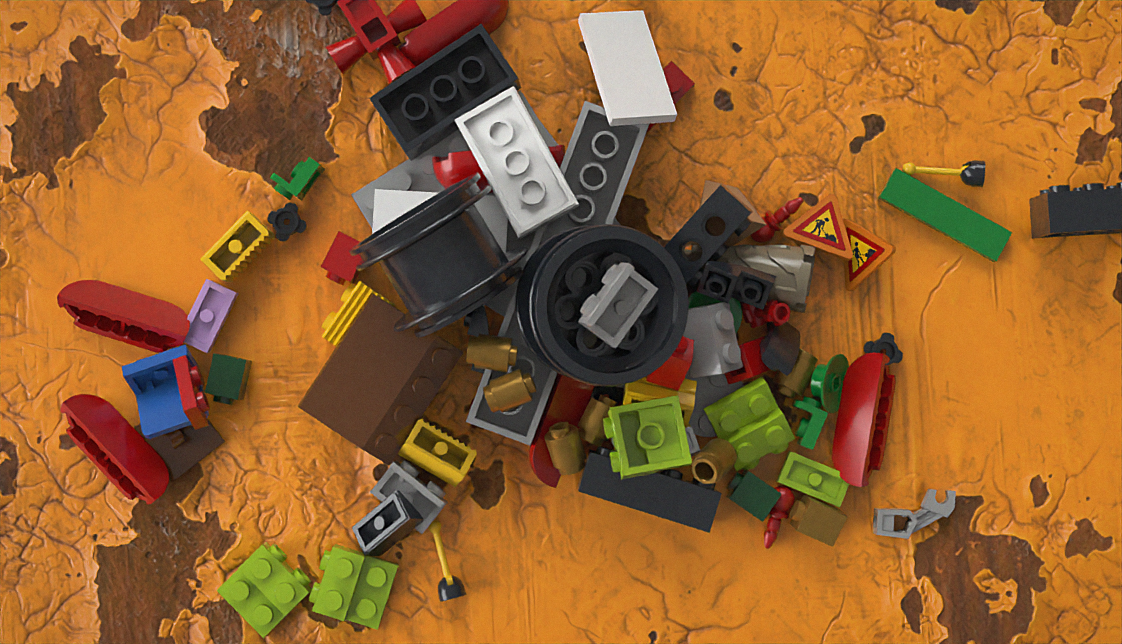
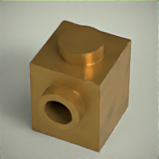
M804 494L801 501L797 500L791 509L790 519L792 520L790 524L796 531L833 547L847 516L840 509Z

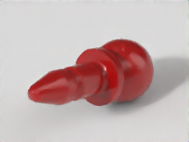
M799 197L788 201L785 206L780 207L774 214L767 211L765 217H761L767 225L750 235L751 238L758 243L770 241L774 237L775 231L782 230L780 223H783L791 214L798 211L803 203V198Z
M786 486L774 488L782 495L769 512L771 516L767 522V530L764 532V547L766 549H769L777 539V532L782 523L781 518L788 519L789 514L787 511L795 503L794 493Z

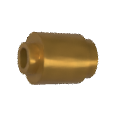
M479 334L478 337L470 336L466 363L474 364V367L479 369L508 372L509 366H516L518 346L512 345V338L487 334Z
M799 349L791 373L786 376L780 370L777 371L772 380L778 384L775 390L791 399L796 394L803 396L811 381L818 359L808 352Z
M521 369L490 380V385L483 387L485 398L493 413L499 410L504 413L533 401L532 393L537 392L531 374L529 372L523 374Z
M601 394L598 400L591 397L577 425L580 427L578 430L580 438L601 447L603 441L608 440L604 431L603 418H608L610 407H616L619 403Z
M559 422L552 425L544 438L554 467L559 469L562 475H571L581 471L585 467L586 453L577 426L568 422Z
M720 438L709 441L693 458L692 473L694 477L704 484L720 481L736 463L737 454L734 447L728 441Z

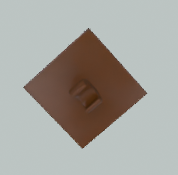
M208 418V426L195 430L192 425L152 439H147L143 435L141 423L134 428L163 459L171 482L177 480L225 442Z

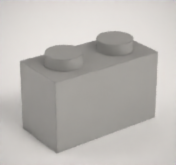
M719 302L688 309L687 324L683 336L694 340L692 364L689 368L691 378L723 374L743 367L729 303Z

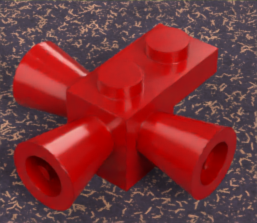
M339 0L337 2L357 34L325 46L343 75L366 53H369L373 60L379 58L389 85L416 67L397 47V45L401 44L397 34L418 27L427 21L415 0H403L387 16H385L375 0Z

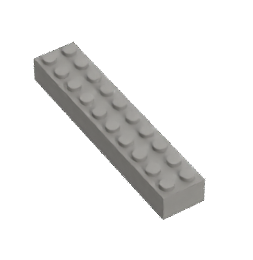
M587 101L584 102L560 167L580 206L537 229L524 266L541 244L559 232L577 226L613 223L649 124L610 126L604 107ZM579 267L572 273V282L576 287H580L586 281V273ZM516 285L498 334L501 337L512 338V345L518 346L516 366H509L508 372L485 369L466 422L531 445L557 372L548 368L533 354L521 334L515 308ZM570 301L565 302L560 308V315L564 321L571 319L574 315V306ZM517 369H521L523 374L529 372L537 389V392L532 393L533 401L504 413L500 410L493 413L485 398L483 387L490 385V380Z

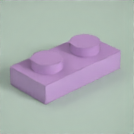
M206 279L186 319L190 321V329L184 342L201 351L210 353L239 293Z

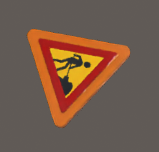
M834 194L826 196L782 232L783 237L802 245L816 247V250L849 261L853 257L837 197Z
M843 219L853 253L851 260H844L845 287L847 291H854L896 252V247L854 221Z

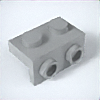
M620 263L618 266L614 264L604 275L602 283L605 285L598 295L592 294L580 310L583 315L578 322L613 348L619 345L658 290L657 287L634 271L635 267L629 263Z
M396 460L390 465V468L370 493L383 502L394 491L399 490L423 517V522L415 527L417 531L423 534L448 503L443 498L446 492L432 481L428 485L417 477L420 473L419 470L406 460L402 463Z

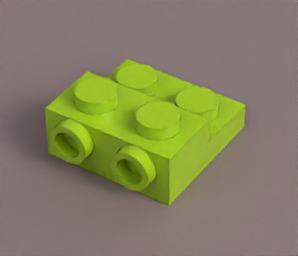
M762 376L703 409L717 438L728 441L734 447L737 460L733 467L736 471L740 469H753L759 464L761 457L770 452L778 454L785 451L789 446L788 442L795 439L784 414L779 409L767 382Z
M678 395L610 407L608 411L609 417L603 418L606 438H613L615 451L610 452L612 470L614 473L620 472L621 480L692 464Z
M267 542L262 544L216 590L262 638L283 620L312 590L308 585L311 582L309 577L299 568L293 570L285 561L287 555L276 544L270 546Z
M335 544L331 551L325 550L321 559L319 569L325 572L321 584L315 582L311 590L309 602L314 603L312 611L341 621L349 620L378 630L399 564L375 556H364L362 552Z

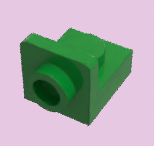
M308 157L306 162L301 160L295 166L291 173L293 179L290 184L275 173L270 178L277 183L274 189L288 200L296 196L302 201L325 168Z
M804 396L802 401L794 399L791 405L809 413L807 419L801 418L795 431V436L799 437L798 445L813 450L828 412L821 410L822 403Z

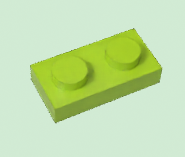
M788 451L776 481L839 508L849 486V483L839 476L840 471L791 451Z

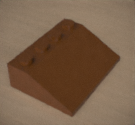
M371 293L300 401L298 407L362 450L390 466L415 424L420 420L463 352L434 332L417 338L414 331L418 325L401 332L394 331L395 323L405 314Z

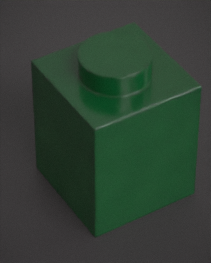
M213 353L205 393L214 395L213 401L233 405L234 399L244 400L252 361Z
M744 470L742 474L736 472L726 486V489L730 491L726 497L762 522L782 495L748 470Z

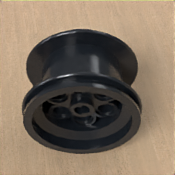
M479 173L472 174L432 196L383 226L349 250L351 256L359 254L362 259L355 266V269L358 271L379 262L409 312L395 323L394 331L401 332L418 325L414 331L417 338L429 335L485 304L523 275L521 267L513 268L512 266L527 254L528 248L521 246L504 253L474 204L491 190V187L488 185L481 188L478 187L476 182L481 178Z
M613 224L577 226L559 232L546 240L535 250L524 266L523 275L519 278L515 299L519 329L533 354L553 371L596 386H619L632 383L651 374L670 358L681 341L687 324L689 307L684 277L677 263L667 250L652 237L639 230ZM614 261L618 265L620 263L631 264L635 267L634 271L658 288L657 292L631 326L628 338L621 341L616 348L611 347L598 336L595 344L587 348L583 344L582 338L584 332L588 329L578 322L583 315L580 312L583 304L592 294L597 296L605 285L602 283V279L606 274V268L609 263ZM580 267L586 273V281L582 286L576 287L572 282V273ZM570 301L574 306V315L571 319L564 321L560 315V308L565 302Z

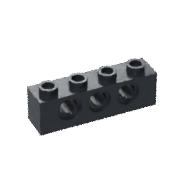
M724 184L714 191L664 246L680 268L685 283H689L692 287L701 279L704 272L702 267L708 260L712 258L714 261H717L727 251L729 246L725 242L730 236L735 233L739 237L752 223L748 217L753 211ZM718 216L724 220L726 228L722 235H713L708 230L707 225L711 217ZM688 242H697L702 247V256L699 260H691L686 256L685 246Z

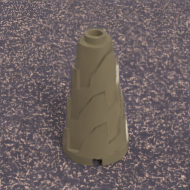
M743 244L729 246L727 251L717 260V262L742 265L777 276L767 302L772 299L777 300L778 303L787 304L790 310L805 313L807 306L805 300L806 296H809L816 247L807 245L797 247ZM693 245L692 250H685V254L691 260H699L702 256V247L700 245Z

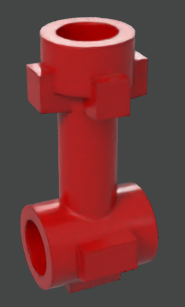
M772 299L766 303L767 305L762 310L741 302L743 307L742 315L745 322L749 323L751 328L762 326L767 322H773L775 326L783 325L789 320L791 315L789 306Z

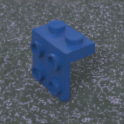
M186 344L122 366L123 377L136 395L141 429L147 439L192 425L183 411L173 359L186 355L192 367L198 366ZM201 385L200 391L204 392V387ZM208 411L205 412L206 418L209 416Z

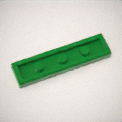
M897 168L891 173L878 197L880 200L992 262L998 260L1012 234L1011 231Z

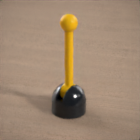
M968 161L960 169L922 167L908 162L904 164L903 172L909 176L914 173L960 176L961 180L968 186L983 187L985 161Z
M433 520L428 529L434 535L444 577L438 584V595L440 602L464 596L466 592L462 581L458 577L450 575L440 536L441 523Z

